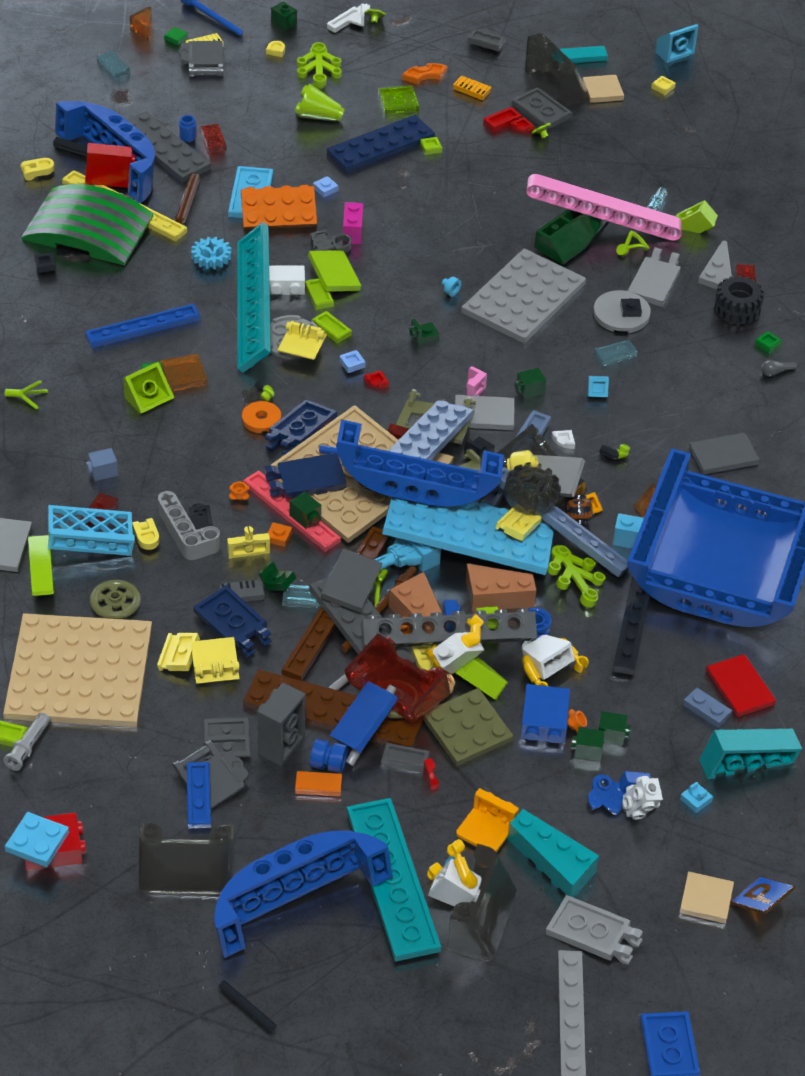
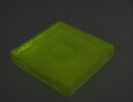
M412 85L378 89L385 114L419 111V104Z

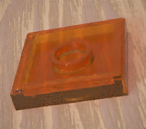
M199 354L160 360L163 373L171 391L208 385V379Z

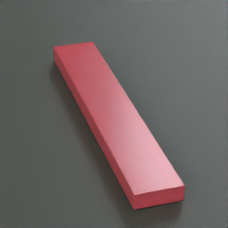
M260 471L243 480L249 486L250 491L324 552L341 542V537L319 520L318 523L305 529L289 516V501L293 498L286 499L285 494L271 497L269 482L266 481L265 475Z

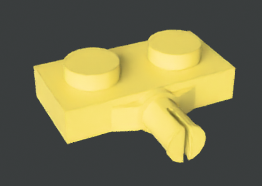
M249 526V531L248 527L244 528L245 536L227 538L229 559L270 553L269 533L253 535V528Z

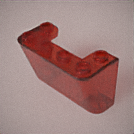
M378 633L344 670L349 683L360 691L368 681L385 690L388 685L395 687L394 695L398 699L391 710L411 722L416 721L450 695L447 674L443 669L439 667H431L428 671L419 669L410 660H404L397 655L395 642L391 638L383 637Z

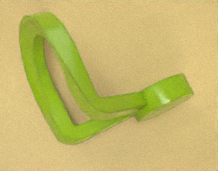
M631 230L625 244H620L616 252L620 256H625L630 249L642 248L647 252L650 248L639 234ZM632 236L642 243L629 245Z

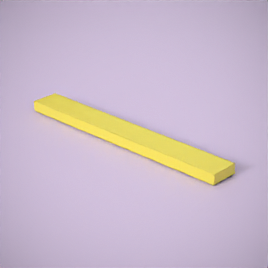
M75 170L62 179V184L64 185L84 184L114 191L104 185L85 184V175ZM144 206L154 215L147 226L148 228L175 242L187 233L186 226Z

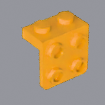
M479 788L474 796L473 809L457 829L456 836L490 854H496L508 838L510 822L518 815L519 808L510 802L496 797L491 792H486Z

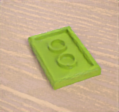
M343 250L309 251L308 258L326 292L360 291L361 284Z

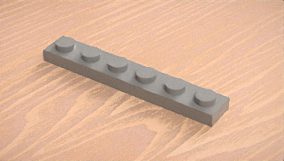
M558 950L560 1076H586L582 951Z

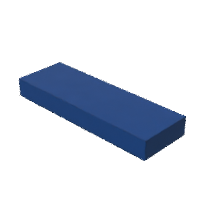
M209 762L187 763L188 828H211Z

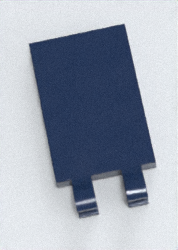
M305 399L269 428V433L265 436V439L270 442L266 445V448L274 450L281 439L280 445L285 447L281 454H287L295 446H298L338 417L337 411Z
M338 453L279 462L278 467L273 465L265 466L266 481L269 482L271 497L285 494L287 499L297 497L303 492L310 495L346 488V480Z
M227 585L193 606L194 613L221 638L234 637L235 648L239 646L246 657H250L255 653L252 649L254 644L249 640L252 636L256 635L264 646L272 642L268 637L271 635V632L266 628L267 621Z

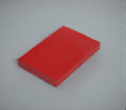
M745 654L706 667L707 674L737 718L776 704V699Z

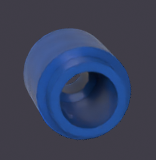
M184 115L179 121V138L184 142H192L197 138V123L191 115Z

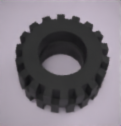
M731 276L729 279L725 278L717 286L714 303L715 312L719 314L721 319L733 322V324L751 323L752 320L758 319V316L761 314L764 290L760 284L756 283L755 280H750L748 277Z

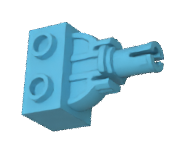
M397 538L394 545L387 547V554L373 559L383 563L381 570L391 565L396 567L417 565L424 572L440 564L441 549Z

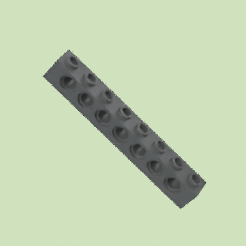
M523 608L517 609L516 612L507 613L506 609L495 610L494 613L486 614L485 610L474 611L473 614L466 615L464 611L452 612V615H443L442 612L431 613L430 616L413 613L409 614V617L391 614L387 618L369 615L361 622L362 649L440 645L455 633L470 632L465 628V623L475 613L484 621L481 626L480 643L534 641L537 638L535 611L529 612V609ZM509 620L517 623L518 627L516 630L509 628ZM488 621L495 623V631L487 628L486 623ZM445 623L453 626L454 631L452 633L444 630L443 625ZM407 625L411 629V634H403L400 627ZM422 625H430L432 633H425L422 630ZM379 627H387L389 635L384 636L380 634Z

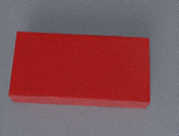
M509 107L485 117L483 124L495 133L509 127L510 122L521 119L522 115L513 107Z

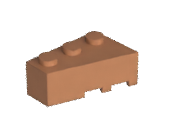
M467 564L466 585L472 612L476 611V608L498 606V610L535 607L536 586L532 574Z
M424 572L390 589L389 607L395 614H400V617H409V614L413 613L430 616L431 613L442 612ZM422 625V630L425 633H432L430 625Z

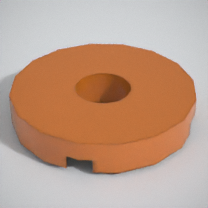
M267 401L250 403L242 411L244 427L255 433H262V431H267L268 433L269 428L281 419L279 407ZM259 416H264V417H266V418L260 419V418H257V417H259Z

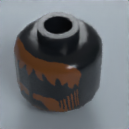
M585 495L570 497V500L566 502V514L584 526L586 521H590L593 518L592 501L587 499Z

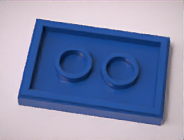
M368 681L330 736L356 752L361 753L399 698Z
M689 1011L641 1014L640 1023L650 1076H700Z

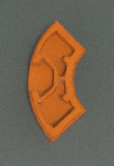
M427 63L426 66L421 67L414 66L402 74V80L419 84L426 79L441 80L447 72L448 66L437 63Z

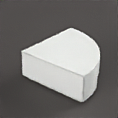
M572 430L552 432L551 437L557 445L567 449H575Z

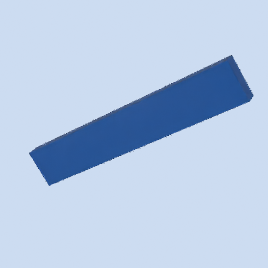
M190 304L85 331V337L90 347L95 348L200 321V314L195 305Z

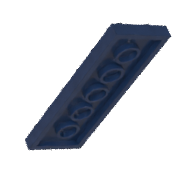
M415 114L327 148V155L348 173L420 145L421 139L435 137V132Z

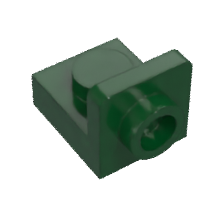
M411 319L409 334L418 345L439 340V333L432 322L419 325L416 319Z
M269 561L258 573L266 590L285 591L296 579L293 571H278L273 561Z

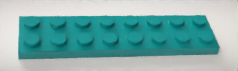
M391 798L347 806L346 812L352 831L375 837L385 842L389 849L393 877L373 887L370 885L394 961L441 952V944Z

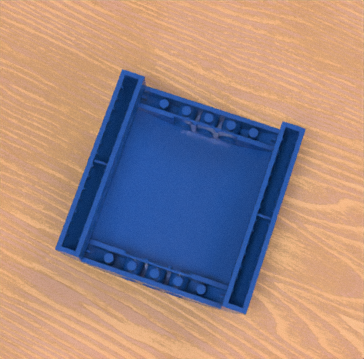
M671 448L627 561V566L635 581L651 597L662 604L685 613L725 624L744 627L763 626L780 621L794 610L805 575V502L688 471L691 453Z

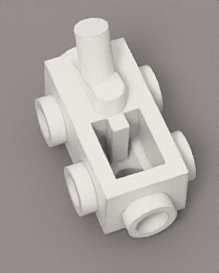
M638 777L635 779V785L626 787L622 804L627 817H632L634 820L642 819L650 810L659 808L663 798L658 778Z

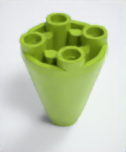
M312 84L303 87L300 95L303 97L302 102L297 104L294 112L297 114V117L331 122L341 121L345 109L339 103Z

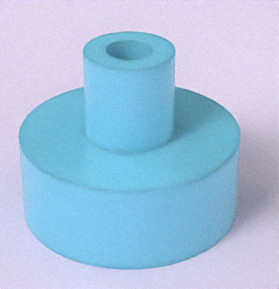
M454 276L449 279L444 278L442 281L444 293L451 297L455 296L461 288V280Z

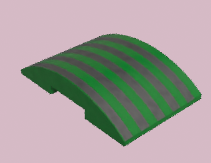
M84 184L61 185L51 189L22 235V240L53 248L61 244L89 251L92 258L125 266L154 215L138 202L105 188Z

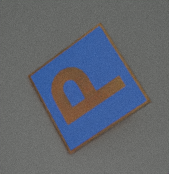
M759 876L730 902L732 905L766 915L795 889V886Z

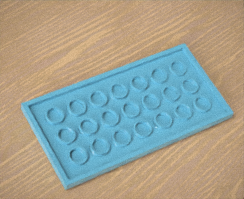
M391 497L382 534L546 575L554 528L541 519L540 524L523 541H520L504 533V530L501 528L499 530L495 529L497 522L509 511L506 508H497L478 502H470L458 506H434Z

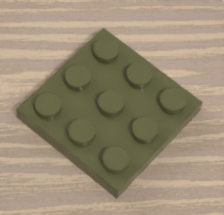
M479 688L422 713L424 722L456 767L513 741V734Z

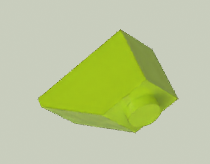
M705 200L676 214V217L682 222V230L695 233L711 230L715 226L718 216Z

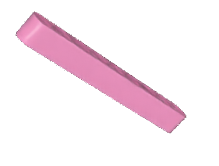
M532 174L528 178L527 195L531 198L672 241L680 239L682 235V222L678 217L539 174Z

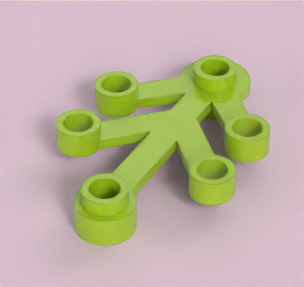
M314 43L310 48V53L297 58V66L299 67L297 69V77L306 78L307 72L316 67L313 85L318 89H323L327 84V76L323 74V68L330 71L331 76L335 79L342 76V70L340 69L341 59L328 53L324 43ZM314 57L316 58L314 61L307 64V61L311 60ZM322 57L331 61V64L324 61Z
M554 546L551 550L553 561L549 563L547 572L551 575H558L561 569L560 564H564L566 569L563 575L559 576L556 582L557 587L562 590L568 589L570 578L572 577L582 592L580 597L581 604L589 608L594 607L598 600V593L596 590L589 588L583 578L597 586H601L605 581V575L601 572H595L594 574L588 572L594 570L596 565L594 559L585 558L583 560L572 555L566 546Z

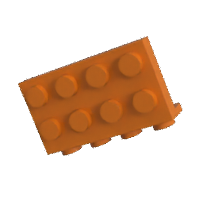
M285 185L281 188L266 186L260 189H255L254 187L241 189L243 230L254 229L262 222L268 225V229L317 227L314 186L301 185L299 187H291Z

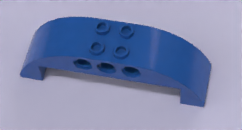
M60 101L56 103L55 133L60 138L72 140L84 136L88 141L95 144L132 147L135 162L129 165L128 195L138 203L143 202L149 196L153 187L155 150L151 141L124 117L109 108L80 101Z
M341 419L336 448L342 464L358 482L380 494L420 504L458 506L474 502L486 496L501 482L503 454L483 451L479 470H473L359 445L358 441L362 424Z
M322 832L288 844L248 864L226 884L216 904L214 915L215 927L223 957L226 958L246 948L241 925L357 869L361 870L372 887L392 878L387 844L375 837L359 832Z

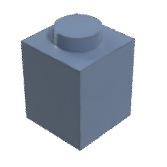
M112 448L88 453L89 462H86V469L88 474H92L94 481L118 476V462Z

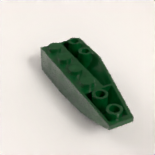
M568 209L536 231L534 248L563 265L586 249L607 221Z

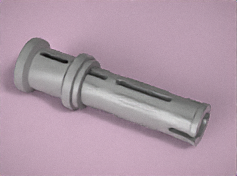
M39 713L24 736L13 744L12 751L5 755L3 762L9 769L19 771L23 766L25 758L32 754L34 743L51 721L47 714Z

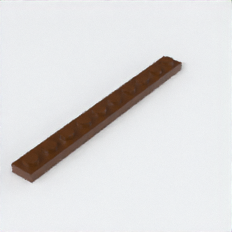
M372 526L356 553L370 559L380 557L391 536L382 534V529ZM322 606L284 664L282 675L302 681L335 629L336 625Z

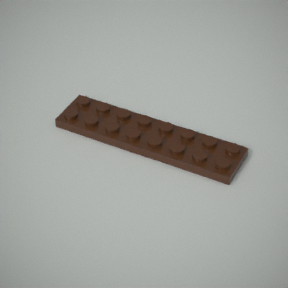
M258 669L243 700V707L258 710L262 703L265 704L272 691L278 689L282 683H285L306 694L305 723L333 731L357 695ZM416 711L404 718L385 717L369 741L383 745L392 743L413 748L424 722L422 713Z

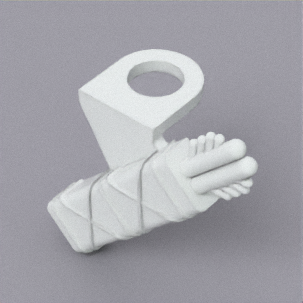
M361 4L357 8L355 6L328 22L327 29L336 33L351 23L364 26V12L370 9V5Z

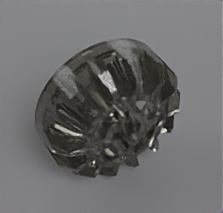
M531 462L525 463L524 467L522 464L516 465L514 470L509 471L504 484V496L508 504L518 512L534 516L550 512L556 506L561 491L558 476L552 475L550 468L544 471L540 463L536 467H532ZM523 474H529L526 478L520 479Z

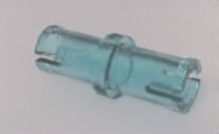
M663 187L658 188L655 195L650 198L649 205L646 208L658 211L663 206L664 199L668 195L667 190Z

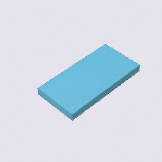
M237 167L228 217L243 218L241 189L247 187L260 189L271 186L273 169Z

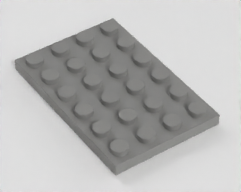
M524 248L462 306L461 313L525 344L586 284V278Z

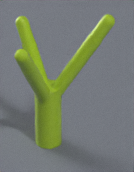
M39 380L22 390L5 389V397L22 398L33 408L38 409L39 407L25 395L47 393L48 390H31L42 384V381Z
M385 568L379 572L375 580L374 607L379 603L381 582L388 574Z

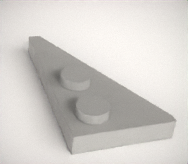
M724 240L717 248L698 280V283L717 289V286L720 282H723V279H729L732 276L727 241Z

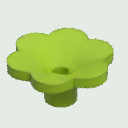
M365 10V14L371 16V23H377L378 18L386 16V13L381 10Z
M551 124L542 125L531 133H538L544 139L549 136L546 130Z

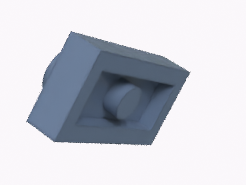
M699 688L692 691L683 702V706L717 728L732 714L731 709Z

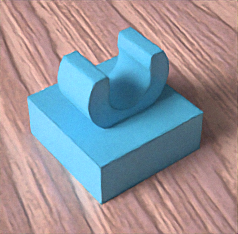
M589 376L588 397H608L609 377Z
M698 782L689 786L680 797V800L695 813L710 804L713 796L700 786Z

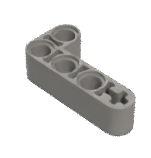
M164 491L158 495V513L185 559L196 560L220 550V531L218 528L207 526L196 530L173 492Z

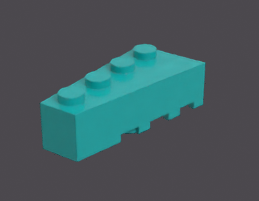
M793 729L714 730L699 761L709 780L716 777L715 774L724 773L725 776L734 775L735 771L742 769L751 772L763 765H766V768L793 764L799 756L802 747Z
M522 809L510 822L508 841L527 859H531L536 864V868L541 873L544 872L551 879V883L557 889L560 888L565 893V896L568 895L574 898L597 872L599 855L526 810Z

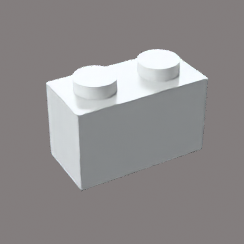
M269 266L270 295H305L304 266Z

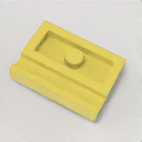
M515 505L497 522L495 529L499 530L501 528L504 530V533L512 538L523 541L540 524L542 517L525 508L521 510L518 508V505Z
M168 633L157 664L159 671H163V669H168V671H189L193 661L191 641L200 640L198 633H177V635Z

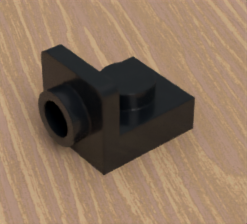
M480 436L474 441L467 439L464 446V455L466 450L471 449L482 459L483 451L494 452L495 445Z
M197 503L189 507L188 517H190L196 530L213 526L210 505Z

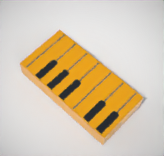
M462 75L453 84L454 90L482 101L491 93L492 88Z

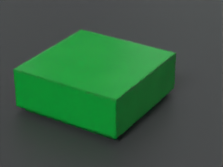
M176 27L164 35V40L177 46L188 38V32Z
M769 331L755 339V345L768 354L782 344V340Z

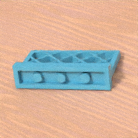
M48 505V549L132 555L135 539L132 530L131 512ZM53 513H61L64 516L59 519ZM75 515H82L85 518L79 520L75 517ZM96 517H103L106 520L100 522ZM116 519H127V521L121 524ZM70 520L74 525L70 527L64 522ZM90 521L96 526L90 528L86 523ZM111 523L116 528L111 530L106 525Z

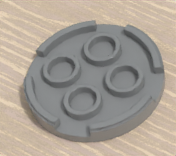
M623 290L610 291L602 294L595 301V320L602 327L612 332L614 330L627 331L628 333L636 332L644 328L649 322L651 312L649 304L644 298L633 292ZM621 299H640L641 317H622Z
M285 315L273 319L272 323H270L271 353L286 359L303 358L277 351L288 330L286 329V324L291 321L301 323V325L304 323L305 329L308 325L318 326L313 321L309 322L298 315Z

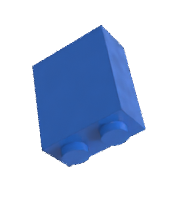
M526 684L521 739L565 744L570 689Z

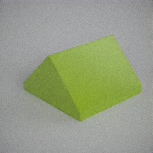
M159 362L124 377L125 399L140 414L175 398Z

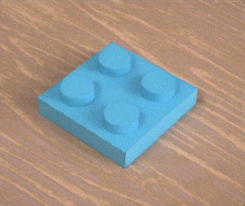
M27 812L6 843L5 852L48 867L68 836L69 827Z

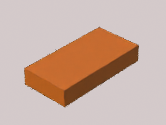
M297 771L295 794L340 797L342 774Z

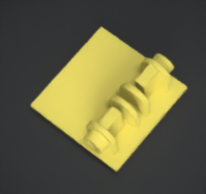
M294 321L287 322L286 329L288 330L277 351L314 360L327 336L325 331L320 327L308 325L305 329L304 323L301 325V323Z
M234 637L191 641L196 684L240 679Z

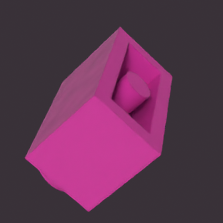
M345 202L343 233L351 237V244H361L363 203Z

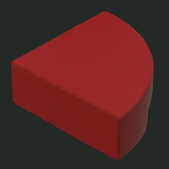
M525 117L510 122V128L517 132L530 133L535 129V126Z
M382 370L366 374L363 377L364 382L371 387L389 388V381Z
M432 758L424 760L423 774L432 791L438 789L439 780L436 779L433 772L436 768Z

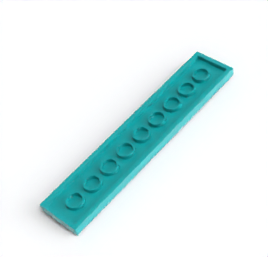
M264 222L237 242L238 370L242 373L254 367L257 362L266 358L271 353L268 225Z

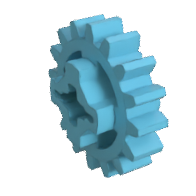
M207 237L204 240L201 238L200 243L195 241L194 246L191 247V259H194V264L199 263V267L206 266V269H209V267L216 269L219 266L222 268L223 263L229 264L228 260H231L232 248L229 247L228 242L224 243V239L217 240V237H214V239Z

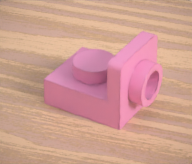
M473 366L469 368L466 385L467 395L478 396L486 388L487 373Z

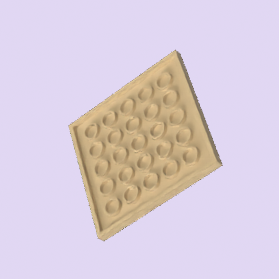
M354 405L271 465L278 467L279 462L325 455L324 453H319L320 445L336 447L341 419L362 424L358 441L359 445L388 451L398 439ZM340 459L346 480V488L310 494V496L322 505L321 521L349 543L387 515L391 496L362 488L347 471Z
M23 613L3 712L4 719L34 721L39 713H45L50 717V722L137 727L152 621Z

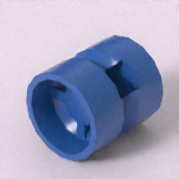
M316 739L311 751L310 767L321 770L327 767L328 771L341 774L345 766L348 746L334 743L331 746L329 741Z

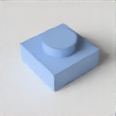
M328 176L313 183L314 190L323 198L338 192V185Z
M357 350L339 356V362L347 373L365 368L366 362Z

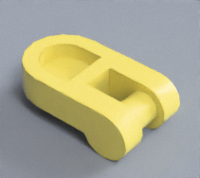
M50 158L28 160L22 162L20 167L24 178L30 181L34 177L49 175L54 172V161Z
M152 518L146 519L145 522L141 523L138 521L132 522L133 533L141 548L151 550L159 545V533Z
M411 646V655L416 660L420 673L428 675L435 671L430 658L425 652L426 649L429 650L433 646Z

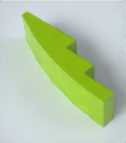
M48 535L28 537L32 596L54 594L51 551L47 546Z

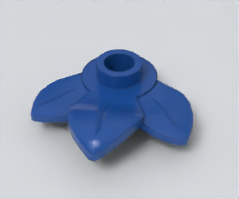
M600 774L592 781V790L588 794V802L593 810L603 805L608 811L618 815L622 808L623 795L626 791H622L619 782H613L609 776Z

